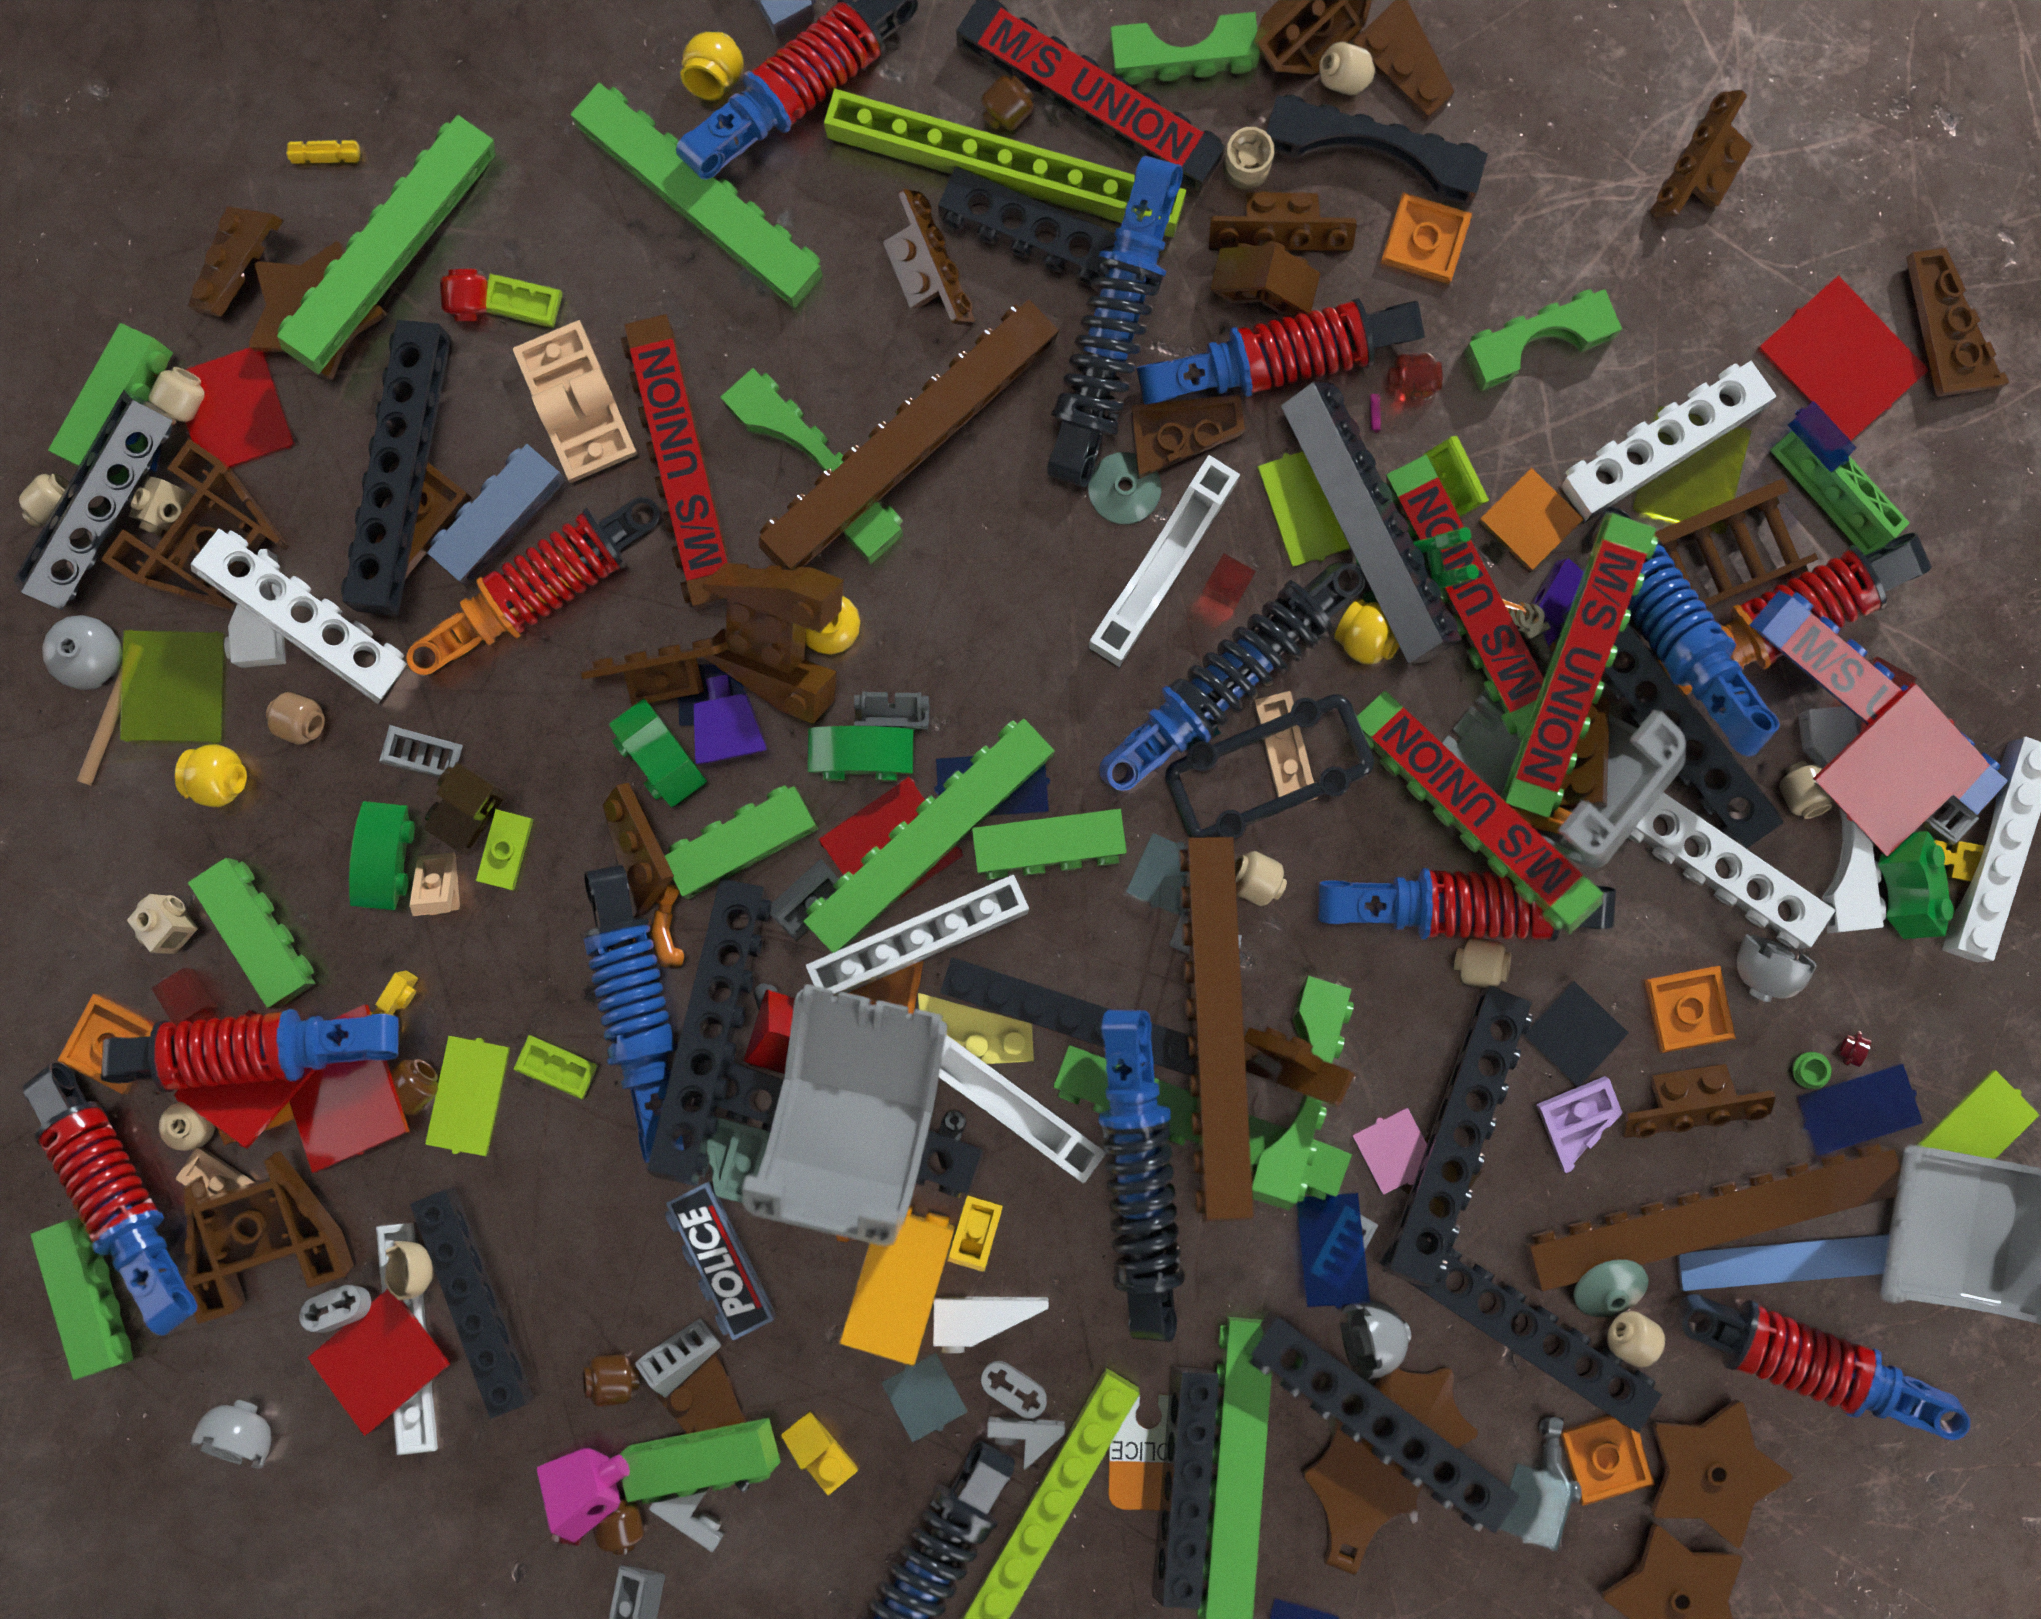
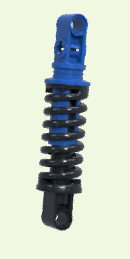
M1144 156L1140 160L1121 228H1116L1114 233L1117 239L1114 243L1115 246L1112 251H1100L1098 272L1104 273L1106 276L1096 277L1092 281L1093 289L1100 293V296H1091L1087 299L1086 306L1094 312V316L1088 315L1081 318L1080 325L1088 331V335H1078L1074 341L1077 348L1088 353V355L1073 354L1069 357V364L1082 372V374L1068 373L1063 377V383L1075 390L1076 394L1061 393L1057 397L1054 410L1050 414L1062 421L1054 450L1048 462L1047 471L1050 477L1085 487L1092 478L1103 434H1118L1117 419L1119 414L1108 412V415H1106L1105 410L1119 412L1124 408L1123 401L1111 395V391L1127 392L1129 391L1130 384L1127 380L1116 376L1117 372L1129 374L1135 371V363L1127 359L1128 354H1139L1142 347L1139 342L1133 340L1134 334L1144 335L1148 329L1145 323L1139 321L1140 315L1149 316L1153 313V306L1145 302L1146 295H1158L1163 277L1166 275V270L1157 265V258H1159V252L1164 251L1166 243L1162 239L1175 196L1181 186L1183 177L1181 165ZM1152 210L1150 217L1144 216L1143 218L1145 211L1150 212Z
M1335 562L1330 564L1304 588L1292 580L1286 582L1284 588L1278 592L1277 599L1275 601H1268L1263 605V615L1252 614L1247 620L1248 628L1240 626L1233 630V641L1224 639L1218 643V654L1208 652L1203 656V667L1193 665L1188 669L1189 681L1178 678L1169 686L1162 688V694L1166 700L1164 705H1161L1158 710L1153 708L1148 713L1149 720L1131 732L1124 742L1103 758L1099 766L1101 779L1117 790H1129L1151 771L1161 766L1174 751L1177 750L1182 753L1187 749V743L1192 741V738L1198 737L1208 743L1214 735V729L1218 727V724L1225 726L1228 723L1229 719L1224 713L1226 709L1230 707L1234 712L1240 713L1244 708L1239 700L1240 697L1244 694L1250 700H1255L1259 694L1254 685L1260 682L1265 687L1272 686L1274 681L1269 673L1273 668L1282 675L1288 672V666L1281 658L1284 652L1293 661L1299 662L1303 659V653L1296 645L1298 640L1301 639L1308 648L1315 649L1318 646L1319 640L1330 638L1335 634L1330 618L1364 589L1366 577L1362 569L1355 564ZM1346 570L1349 573L1350 582L1346 588L1341 589L1338 585V577L1342 571ZM1124 762L1127 766L1125 777L1119 781H1114L1112 777L1114 766Z
M1108 1010L1104 1014L1102 1021V1035L1105 1041L1106 1071L1109 1084L1105 1092L1106 1099L1110 1100V1109L1099 1114V1124L1103 1131V1138L1107 1140L1103 1144L1104 1152L1115 1155V1158L1105 1163V1171L1109 1174L1117 1175V1178L1107 1182V1191L1114 1195H1119V1197L1112 1199L1108 1206L1110 1212L1121 1216L1111 1221L1110 1228L1112 1232L1123 1236L1113 1240L1112 1249L1119 1254L1126 1255L1114 1262L1115 1275L1113 1276V1285L1116 1289L1127 1292L1129 1332L1133 1339L1171 1342L1177 1331L1173 1288L1180 1286L1185 1281V1272L1180 1264L1181 1249L1180 1245L1176 1242L1179 1236V1228L1174 1220L1178 1214L1177 1207L1172 1202L1176 1196L1174 1185L1170 1182L1174 1176V1170L1172 1165L1168 1163L1172 1157V1148L1166 1143L1171 1136L1169 1122L1171 1114L1168 1107L1157 1104L1156 1096L1159 1095V1085L1154 1080L1151 1019L1148 1012L1139 1010Z
M979 1441L969 1452L965 1464L952 1487L948 1488L939 1484L935 1486L931 1505L938 1510L942 1508L943 1512L940 1515L931 1509L923 1510L921 1514L922 1519L932 1525L933 1529L931 1533L921 1527H914L912 1529L911 1536L923 1546L921 1550L911 1545L902 1546L900 1552L908 1561L905 1566L900 1563H893L891 1565L890 1571L897 1578L895 1583L890 1581L881 1582L879 1588L887 1597L884 1601L877 1598L870 1601L869 1608L876 1614L874 1619H934L933 1617L941 1616L945 1612L946 1602L944 1599L953 1597L957 1591L954 1580H962L967 1574V1567L964 1562H972L978 1555L974 1544L984 1543L991 1531L998 1525V1521L989 1513V1510L1013 1474L1015 1460L1012 1457ZM862 1617V1618H860V1619H871V1618Z

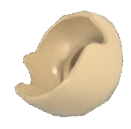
M395 1241L394 1246L385 1251L389 1257L385 1267V1283L390 1293L398 1300L416 1298L425 1292L432 1281L433 1265L428 1251L422 1245L410 1241Z

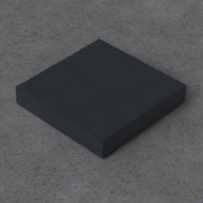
M1572 981L1530 1025L1526 1035L1522 1036L1575 1087H1579L1629 1032L1575 981Z

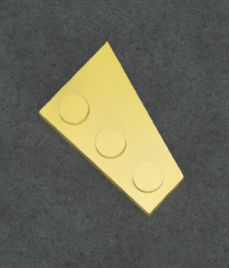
M918 993L919 1010L942 1015V1021L947 1024L946 1035L984 1063L1034 1061L1032 1024Z

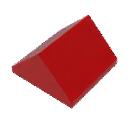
M766 989L745 1053L744 1062L785 1074L796 998Z

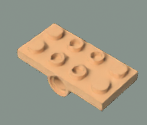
M580 320L512 348L532 394L536 410L548 431L570 483L638 455Z

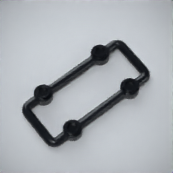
M1333 694L1317 701L1311 698H1301L1293 704L1291 712L1213 745L1204 741L1193 744L1187 756L1175 760L1168 766L1165 779L1190 838L1233 837V840L1244 835L1247 826L1321 795L1342 796L1350 788V783L1360 780L1371 773L1374 767V757L1352 704L1345 696ZM1334 709L1338 710L1358 757L1359 764L1345 770L1337 766L1329 767L1322 772L1319 781L1242 813L1236 810H1226L1218 816L1216 824L1201 829L1181 781L1180 774L1192 769L1203 772L1210 771L1215 768L1220 757L1296 725L1302 728H1312L1319 723L1322 714Z

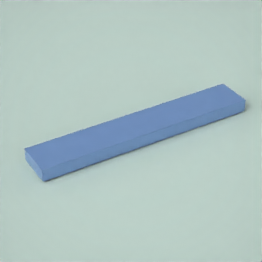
M1890 1234L1695 1250L1676 1256L1680 1290L1689 1291L1884 1274Z

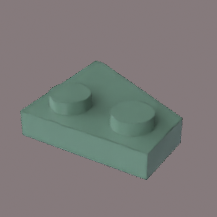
M719 1117L716 1136L714 1140L708 1139L707 1143L715 1196L743 1203V1186L747 1175L758 1176L770 1132Z

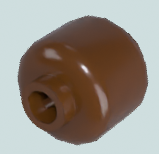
M1015 75L1011 79L1007 76H1001L981 97V103L986 109L982 116L996 130L1001 126L1010 131L1015 130L1033 111L1034 104L1031 99L1035 95Z
M402 1060L391 1071L394 1087L404 1114H418L438 1092V1083L436 1081L438 1075L423 1060Z
M622 1354L594 1357L590 1361L589 1367L583 1368L585 1398H591L592 1403L598 1407L626 1404L632 1397V1390H639V1370L637 1367H631L628 1357Z
M619 1494L620 1503L618 1508L593 1527L598 1548L613 1552L614 1555H624L631 1552L635 1548V1544L644 1535V1527L636 1501L627 1502L624 1494Z

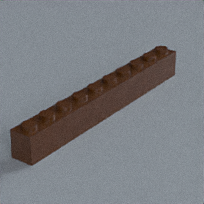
M1027 300L1021 307L1017 305L1012 306L1002 316V323L996 329L987 328L976 339V346L968 353L961 351L952 359L948 365L950 369L941 377L938 374L931 377L922 387L924 392L915 400L911 397L906 399L895 411L897 414L895 418L888 424L885 421L880 422L868 435L870 440L862 447L855 445L849 449L841 459L843 463L834 471L831 469L824 471L815 481L816 487L807 495L804 493L797 495L788 504L787 509L789 511L779 520L773 517L766 522L759 531L762 534L759 536V548L776 566H782V570H796L798 567H804L1050 349L1056 342L1059 333L1058 328L1030 300Z
M1233 837L1188 838L1184 849H1179L1178 865L1179 872H1185L1186 886H1181L1180 904L1181 909H1187L1188 923L1182 924L1183 946H1189L1190 961H1184V982L1191 983L1192 998H1186L1185 1011L1186 1020L1193 1021V1036H1188L1187 1052L1189 1059H1195V1074L1189 1075L1190 1097H1196L1197 1112L1191 1113L1192 1136H1198L1199 1151H1193L1194 1174H1200L1201 1190H1195L1196 1213H1202V1222L1249 1221L1254 1217Z
M1880 1143L1858 1147V1154L1845 1158L1844 1153L1831 1154L1822 1157V1164L1808 1167V1163L1804 1162L1785 1167L1786 1174L1772 1177L1771 1172L1750 1176V1183L1736 1187L1735 1182L1723 1183L1713 1187L1714 1193L1701 1197L1698 1191L1677 1196L1678 1203L1664 1206L1663 1201L1653 1202L1640 1206L1642 1212L1630 1216L1627 1215L1626 1211L1605 1215L1604 1223L1591 1226L1590 1221H1582L1569 1225V1232L1555 1235L1554 1230L1532 1235L1533 1242L1523 1244L1534 1286L1540 1291H1547L1576 1283L1589 1270L1608 1261L1630 1260L1643 1265L1896 1197L1901 1169L1895 1149L1881 1148Z

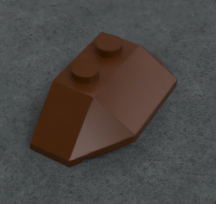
M1278 0L1262 16L1254 43L1273 71L1315 74L1320 70L1322 56L1332 45L1338 42L1348 43L1366 25L1372 0Z

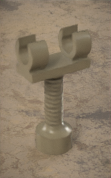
M1520 602L1526 611V617L1522 610L1517 611L1516 617L1512 608H1508V612L1517 626L1520 635L1530 639L1536 655H1538L1537 657L1540 658L1539 661L1543 665L1542 667L1545 668L1544 671L1547 673L1553 653H1551L1552 651L1548 647L1542 632L1550 629V625L1547 621H1544V612L1539 606Z

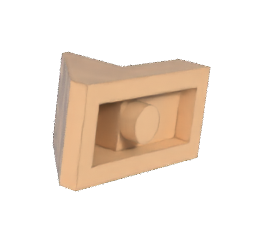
M455 852L418 856L410 899L412 915H436L458 910L460 901Z

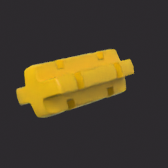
M342 140L341 144H337V141H308L307 145H303V141H293L287 144V157L293 164L306 163V160H310V163H339L341 159H344V162H358L360 160V147L355 140Z

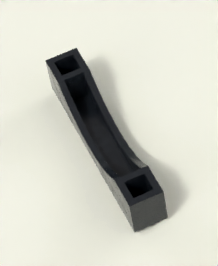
M1296 95L1276 96L1266 131L1273 141L1274 152L1295 158L1312 151L1330 147L1354 146L1378 151L1395 158L1411 168L1426 182L1435 196L1470 206L1477 195L1488 155L1487 152L1480 151L1478 146L1471 143L1454 144L1445 141L1438 134L1426 133L1422 135L1411 132L1408 127L1401 124L1385 125L1375 122L1372 117L1365 114H1355L1352 116L1341 113L1337 107L1321 104L1316 106L1305 103L1304 99Z

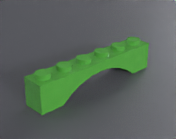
M752 368L721 396L724 406L748 432L768 435L791 444L809 456L820 466L823 472L827 469L834 471L843 463L841 460L843 455L840 452L834 456L825 446L829 442L825 435L815 425L809 429L801 420L804 413L791 399L785 403L776 393L780 388L766 372L760 376ZM876 502L851 524L844 533L848 541L872 564L903 536L902 528L899 526L903 521L889 505L883 509Z
M1308 976L1300 987L1292 1022L1299 1038L1313 1045L1311 1052L1324 1061L1333 1063L1334 1058L1339 1059L1344 1046L1345 1037L1339 1036L1342 1024H1348L1353 1011L1354 1003L1349 1001L1351 989ZM1302 1095L1296 1116L1286 1133L1277 1143L1266 1149L1254 1160L1251 1171L1252 1198L1254 1200L1286 1210H1290L1297 1201H1303L1308 1185V1180L1303 1179L1306 1165H1312L1317 1151V1144L1312 1142L1315 1129H1321L1327 1108L1321 1106L1322 1101Z

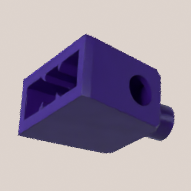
M1569 558L1559 560L1553 565L1531 603L1543 610L1544 621H1547L1550 625V629L1542 632L1548 647L1556 638L1558 640L1563 630L1560 623L1564 621L1561 610L1573 602L1584 573Z
M727 675L705 679L710 700L694 704L696 764L701 765L769 751L748 695L744 693L731 696Z

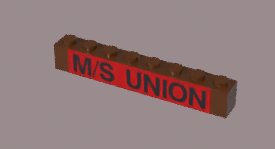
M667 314L624 324L627 336L621 337V343L626 359L632 358L635 371L629 372L634 393H641L644 405L638 407V413L643 429L649 427L652 441L646 442L651 463H658L661 475L655 477V483L659 497H666L669 511L663 512L668 533H675L678 545L672 547V553L677 569L683 567L686 581L680 582L684 601L686 604L692 603L696 612L727 605V598L702 589V584L723 564L730 563L672 324Z

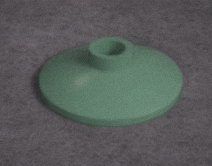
M1131 452L1114 453L1105 457L1094 468L1088 485L1090 501L1099 515L1112 523L1128 525L1140 522L1155 510L1160 500L1161 480L1159 474L1155 472L1139 479L1136 454ZM1121 480H1129L1132 483V488L1129 491H1122L1118 484Z
M1630 1260L1608 1261L1595 1266L1581 1277L1574 1290V1300L1577 1307L1589 1316H1614L1627 1311L1641 1300L1648 1287V1276L1643 1267L1636 1262Z

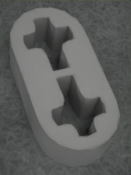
M343 1285L310 1298L302 1305L299 1313L301 1325L307 1331L318 1333L330 1332L366 1316L371 1306V1297L365 1288L354 1285ZM352 1296L355 1297L356 1302L351 1304V1309L342 1308L341 1305L352 1301ZM320 1309L329 1310V1313L321 1315L318 1321L315 1320V1316L320 1313Z
M1003 1361L991 1362L984 1368L981 1384L990 1396L1025 1418H1035L1045 1410L1047 1396L1045 1390L1037 1382ZM1000 1369L1006 1372L1005 1380L1013 1385L1012 1389L1009 1390L1003 1385H998L996 1389L990 1386L992 1379L988 1374L991 1371L998 1373ZM1019 1389L1025 1394H1030L1032 1390L1038 1393L1036 1400L1040 1405L1037 1408L1031 1405L1028 1409H1024L1022 1407L1023 1399L1015 1394L1016 1390Z

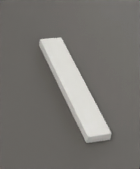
M416 1222L376 1227L382 1293L388 1289L385 1283V1267L389 1257L385 1251L393 1247L395 1241L418 1243ZM423 1293L416 1298L403 1300L427 1332ZM430 1381L393 1413L397 1455L430 1452L438 1449L432 1382Z

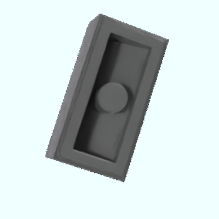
M822 860L817 861L772 903L771 916L797 942L810 930L803 922L809 917L805 911L820 897H823L826 901L837 890L833 885L839 878Z
M620 1565L609 1619H657L665 1575L656 1571Z

